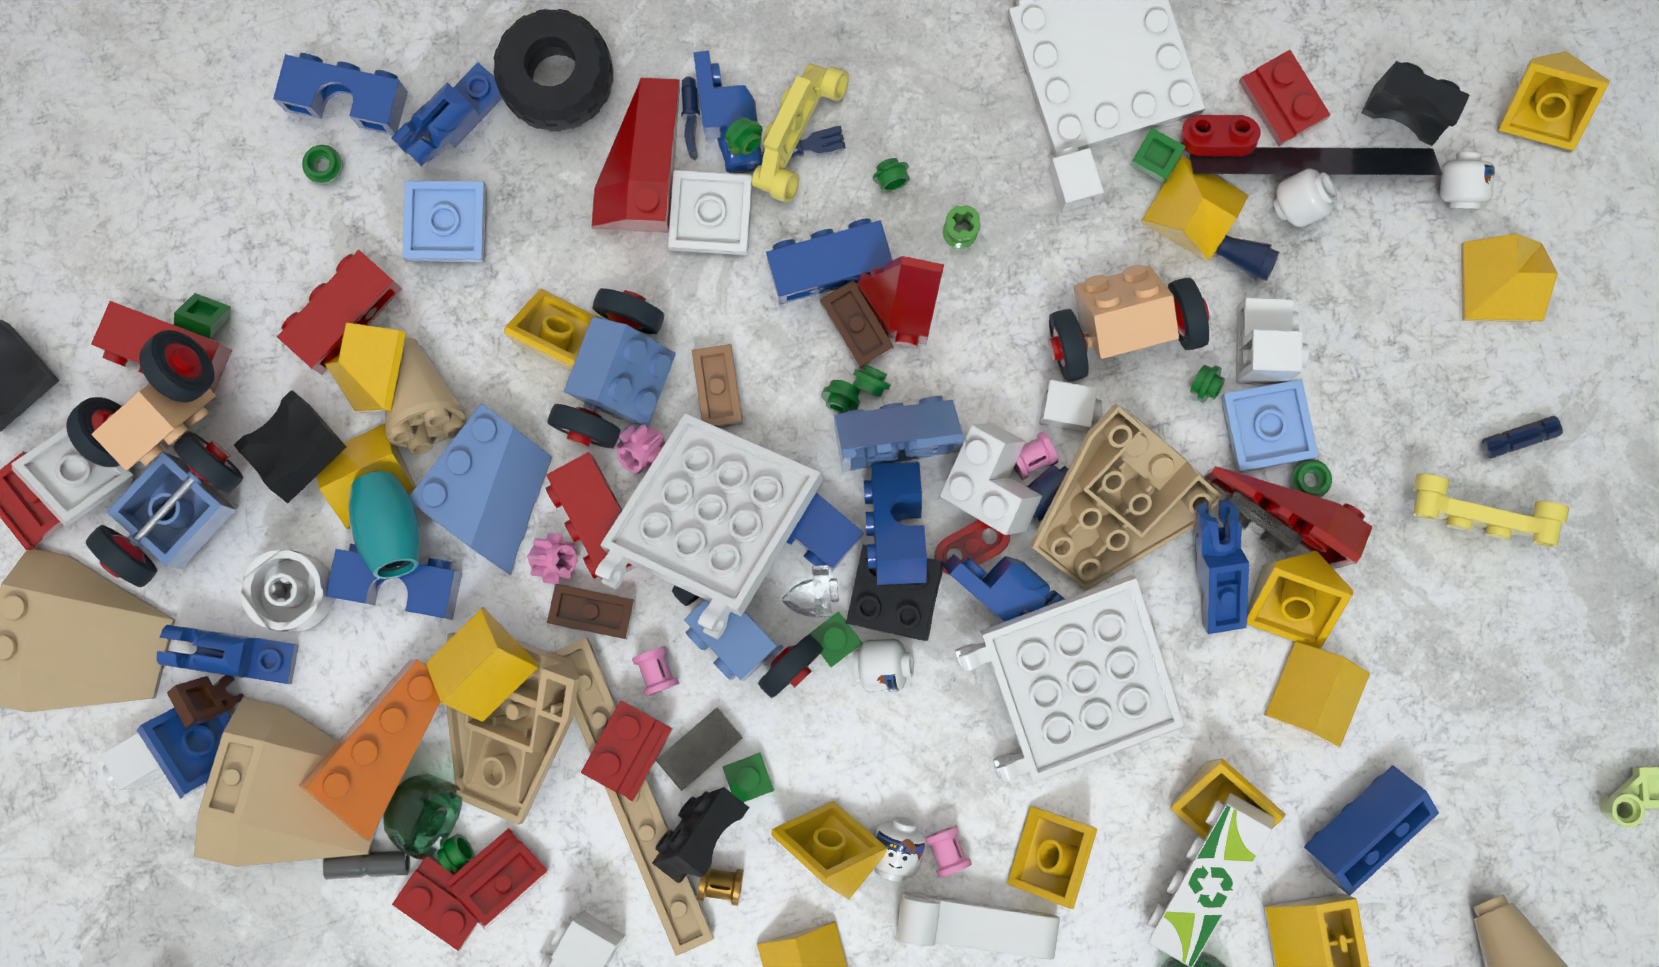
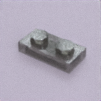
M1237 490L1228 494L1224 499L1235 503L1238 507L1242 530H1246L1248 527L1260 536L1258 539L1259 543L1276 554H1279L1280 551L1284 553L1294 551L1303 537Z
M716 707L657 758L656 762L677 787L683 791L744 737L724 713Z

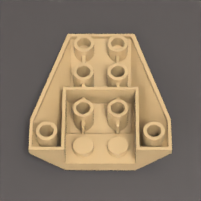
M1115 403L1086 434L1030 545L1085 590H1088L1196 527V510L1198 505L1206 502L1210 513L1224 496L1180 453L1131 411Z
M243 697L223 731L199 808L194 857L239 867L368 855L375 832L370 841L361 838L299 787L338 740L284 706Z

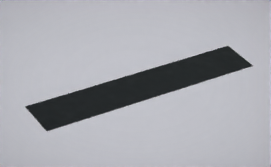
M1256 147L1251 154L1246 156H1195L1190 154L1193 174L1295 175L1310 168L1317 170L1319 173L1324 172L1327 175H1442L1433 148Z

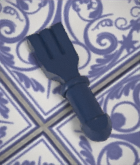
M688 76L682 79L683 111L681 116L687 119L684 137L689 157L696 160L698 153L695 144V133L700 111L698 110L696 80Z
M841 126L813 132L807 139H800L791 157H803L804 152H811L817 156L828 155L846 149L845 142H843L844 138L841 134Z

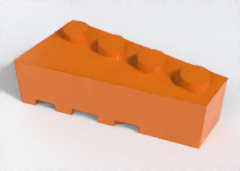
M418 659L409 660L299 785V787L357 835L367 841H370L440 704V699L428 668Z

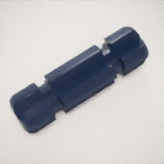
M1550 416L1537 422L1502 432V434L1498 433L1484 438L1482 446L1488 458H1495L1507 454V452L1510 453L1543 442V440L1547 441L1561 436L1563 428L1557 416Z

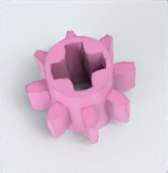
M643 424L636 429L633 425H630L619 435L621 441L615 447L618 449L617 457L621 465L630 472L640 474L644 469L648 471L663 448L665 441L661 433L651 426L646 427Z
M548 533L546 539L535 538V545L527 555L529 565L532 568L531 576H540L543 583L557 584L559 578L570 579L571 572L578 563L576 552L573 549L575 543L563 541L562 534Z

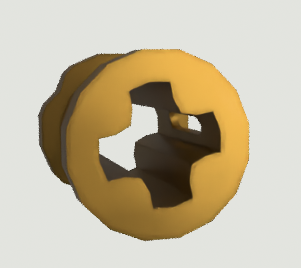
M710 866L706 874L700 877L697 900L704 901L706 897L728 900L731 901V905L738 906L744 870L737 869L736 872L711 869Z

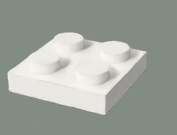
M674 170L668 239L669 251L747 255L752 175Z
M66 427L12 463V470L66 528L133 481V474L129 470L126 471L121 465L117 467H103L83 457L71 443Z

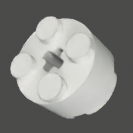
M271 550L255 558L245 570L243 588L240 591L242 606L251 620L262 627L284 632H301L316 626L326 617L336 599L326 596L330 572L326 566L311 555L293 550ZM286 584H292L293 587L290 590V598L283 597L288 592L285 587Z

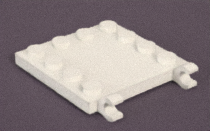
M1015 0L1017 6L1009 8L1007 15L1055 158L1057 152L1066 148L1078 147L1080 151L1151 129V127L1155 128L1194 116L1205 110L1169 0Z
M684 413L600 544L608 554L598 565L595 575L603 578L601 581L603 585L616 590L624 579L626 566L629 563L709 601L710 604L701 614L698 625L704 627L703 633L718 640L725 631L730 612L742 616L822 484L823 476L817 470Z
M1133 575L981 630L979 632L983 643L969 644L955 650L959 664L963 667L964 672L989 662L994 672L1021 751L1018 754H1005L993 759L1002 782L1011 781L1028 773L1032 782L1035 783L1184 727V722L1137 578Z

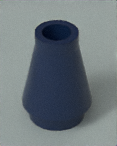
M1226 235L1218 250L1217 257L1224 259L1255 281L1258 278L1267 281L1280 252L1272 249V244L1233 238Z

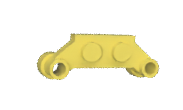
M809 63L803 72V76H796L791 88H787L782 96L781 109L775 121L771 122L765 130L762 165H758L753 173V187L769 192L772 198L785 203H790L793 200L799 186V175L787 170L786 166L819 99L822 96L834 101H840L843 98L849 83V73L833 66L827 69Z
M1416 474L1413 491L1417 492L1413 510L1414 516L1431 520L1444 519L1447 520V527L1458 530L1470 531L1471 526L1486 529V536L1497 539L1510 540L1511 535L1533 537L1532 543L1558 547L1561 526L1567 523L1568 506L1548 501H1536L1533 517L1446 497L1449 479L1432 474Z

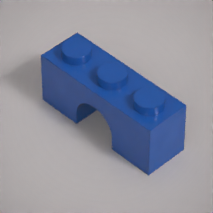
M300 53L299 57L285 54L273 99L284 111L322 119L325 106L332 97L339 94H349L353 97L349 116L359 128L394 135L399 129L408 91L398 80V76L393 73L375 70V73L371 74L360 71L361 69L358 66L348 62L339 61L336 66L323 63V60L317 56Z
M920 463L871 464V480H864V502L873 506V511L865 512L866 536H874L875 544H867L868 569L876 568L877 585L926 583L927 553L924 525L908 526L899 523V521L905 519L921 518L922 488Z
M350 543L349 551L335 550L326 596L375 605L379 588L389 579L374 577L361 559L356 545ZM428 558L427 565L419 564L411 573L397 577L403 581L408 591L405 611L453 620L462 573L451 570L452 562Z

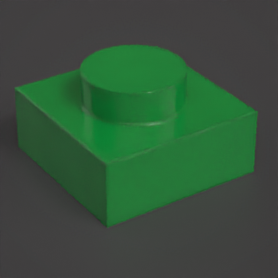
M1151 127L1130 165L1165 183L1186 146Z
M194 293L174 312V325L211 339L230 319L231 306Z
M839 611L809 633L823 647L821 655L831 668L863 644L849 624H846V620Z
M761 752L722 766L731 793L742 802L774 791Z

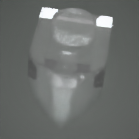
M828 565L812 566L813 579L795 585L784 595L782 601L788 608L798 614L808 617L832 616L831 603L839 602L837 578H829Z

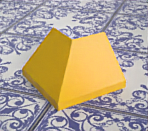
M1567 51L1532 58L1498 125V131L1574 151L1609 85V80Z
M1181 156L1141 220V223L1208 262L1238 218L1249 195L1214 174H1193L1191 160Z
M1518 233L1461 243L1462 321H1544L1558 272L1542 243Z
M346 323L340 354L325 363L355 412L391 411L406 337L405 331Z
M1317 551L1262 565L1248 606L1247 625L1321 649L1352 598L1353 589Z

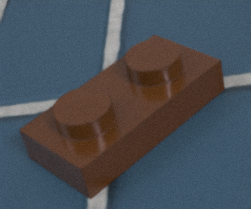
M854 280L819 300L859 369L894 350L893 344Z
M555 584L547 623L627 640L636 600Z

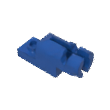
M709 50L693 52L705 139L717 138L725 161L726 172L747 173L755 171L758 165H762L760 145L754 152L748 155L735 156L728 150V143L725 141V134L728 128L738 119L746 117L750 121L758 122L756 102L745 85L721 87L719 63H711Z
M477 62L454 87L446 82L426 104L413 114L410 122L405 123L391 139L421 167L426 162L434 159L449 142L456 148L502 100L494 76Z
M1219 500L1218 516L1224 527L1219 528L1217 519L1209 515V507L1206 502L1199 504L1196 510L1197 581L1204 592L1203 626L1207 634L1247 628L1249 561L1241 549L1242 527L1239 521V509L1235 503L1229 500Z
M953 554L943 565L950 576L1004 622L1065 600L1057 591H1050L1049 584L1029 566L1015 558L1004 556L984 578L982 577L986 572L970 557H967L963 562Z
M166 625L162 629L160 638L193 643L192 646H197V650L193 654L157 651L156 660L159 665L292 684L299 648L298 644L174 625Z

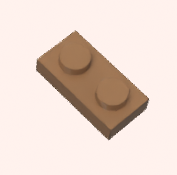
M731 344L692 350L702 421L718 428L743 424Z

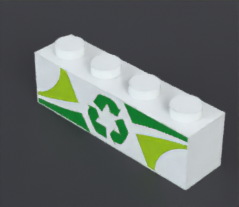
M1232 793L1229 794L1224 804L1216 801L1205 823L1211 825V828L1204 839L1198 835L1196 836L1186 854V858L1192 860L1185 873L1180 870L1176 871L1166 890L1172 894L1166 907L1158 903L1147 923V926L1153 928L1148 943L1187 966L1193 967L1273 830L1275 818Z

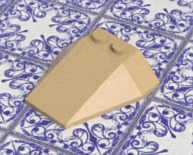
M40 549L26 550L0 586V707L23 712H37L154 699L157 696L164 665H159L156 660L157 651L168 652L171 639L160 638V635L166 625H175L176 620L71 556Z
M448 633L447 641L456 633ZM516 640L538 662L540 667L487 719L482 722L449 706H446L457 799L519 825L524 823L573 720L579 676L573 660Z

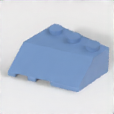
M942 396L923 398L919 400V404L904 406L903 403H892L881 406L880 409L853 410L834 415V428L842 472L871 468V464L899 463L960 451L964 443L963 432L953 400L943 401Z
M481 403L409 497L413 505L471 549L511 575L519 546L525 537L528 528L527 524L534 504L538 500L552 456Z

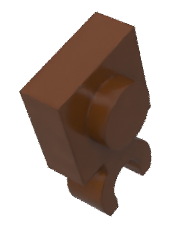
M228 675L220 678L214 685H212L209 677L205 676L177 684L167 692L185 728L219 718L226 710L234 708L245 697L243 693L234 696L227 692L226 687L235 680L234 676Z

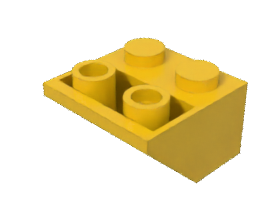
M1342 893L1263 906L1274 967H1370L1357 898Z

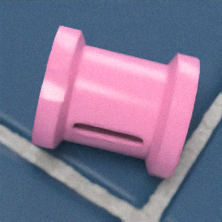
M1044 431L1037 434V439L1024 444L1016 461L1014 469L1022 481L1029 477L1030 472L1048 463L1051 465L1058 463L1057 453Z
M666 646L632 658L633 664L639 666L647 687L644 690L645 696L653 695L679 684L678 678H673L665 654L668 651Z
M957 825L925 837L927 845L931 846L939 869L936 871L938 877L953 874L972 865L971 859L965 857L957 836L959 833Z

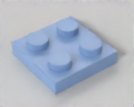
M405 181L403 259L406 262H484L486 184L484 181Z
M1302 379L1221 395L1237 473L1319 457Z

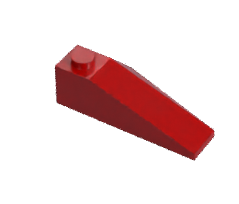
M640 78L594 188L592 229L669 233L680 79Z
M901 256L886 263L884 270L874 268L871 271V275L865 273L859 275V290L887 336L895 338V344L909 348H917L919 343L927 344L944 264Z
M1217 466L1208 470L1204 475L1208 481L1310 552L1317 551L1333 568L1357 564L1361 558L1373 526L1364 521V513L1356 507L1347 503L1342 506L1337 502Z

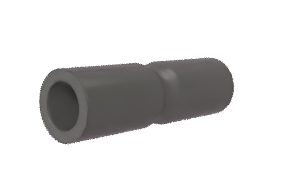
M407 850L372 852L368 855L323 859V875L326 880L362 878L366 875L370 877L408 875L410 870V856Z

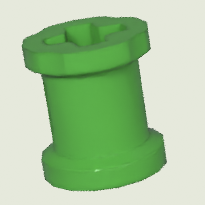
M968 205L955 206L946 216V222L943 226V237L946 243L955 249H965L975 242L981 226L979 213ZM963 222H966L969 225L968 230L963 229L960 233L954 230L956 224L961 225Z

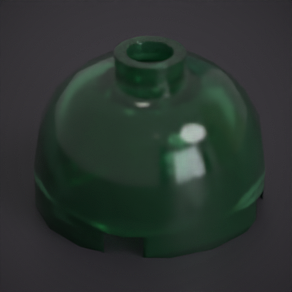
M417 774L402 781L397 786L383 814L384 831L392 844L415 859H425L435 853L438 849L432 847V845L439 837L448 838L459 818L462 807V797L456 795V791L460 790L459 786L444 778L430 774Z

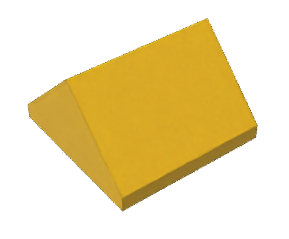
M540 288L505 326L504 334L514 344L571 371L592 317H600Z
M385 423L345 442L344 444L347 447L317 475L319 490L346 529L350 528L348 511L350 488L352 482L357 478L372 472L386 471L393 473L398 478L409 496L416 488L398 446L392 445L387 439Z
M484 607L426 662L440 702L482 722L540 667L538 662Z
M1294 641L1264 715L1340 748L1370 673L1343 656Z
M1223 758L1207 761L1169 808L1203 839L1211 828V825L1205 823L1216 801L1224 804L1230 793L1275 818L1273 827L1281 822L1286 815Z
M831 801L773 828L771 836L821 882L850 900L883 859L887 851V847L835 801Z
M1030 806L1007 884L1074 910L1098 829L1092 825Z
M835 921L757 943L763 967H848Z

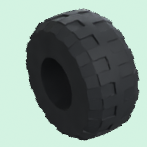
M542 9L522 16L504 32L495 50L493 72L499 93L508 108L529 126L549 130L550 132L575 129L582 126L588 120L593 119L610 96L613 82V65L606 42L599 31L588 20L568 10ZM555 55L567 56L575 61L572 74L561 84L543 86L533 81L534 71L538 64L548 57Z

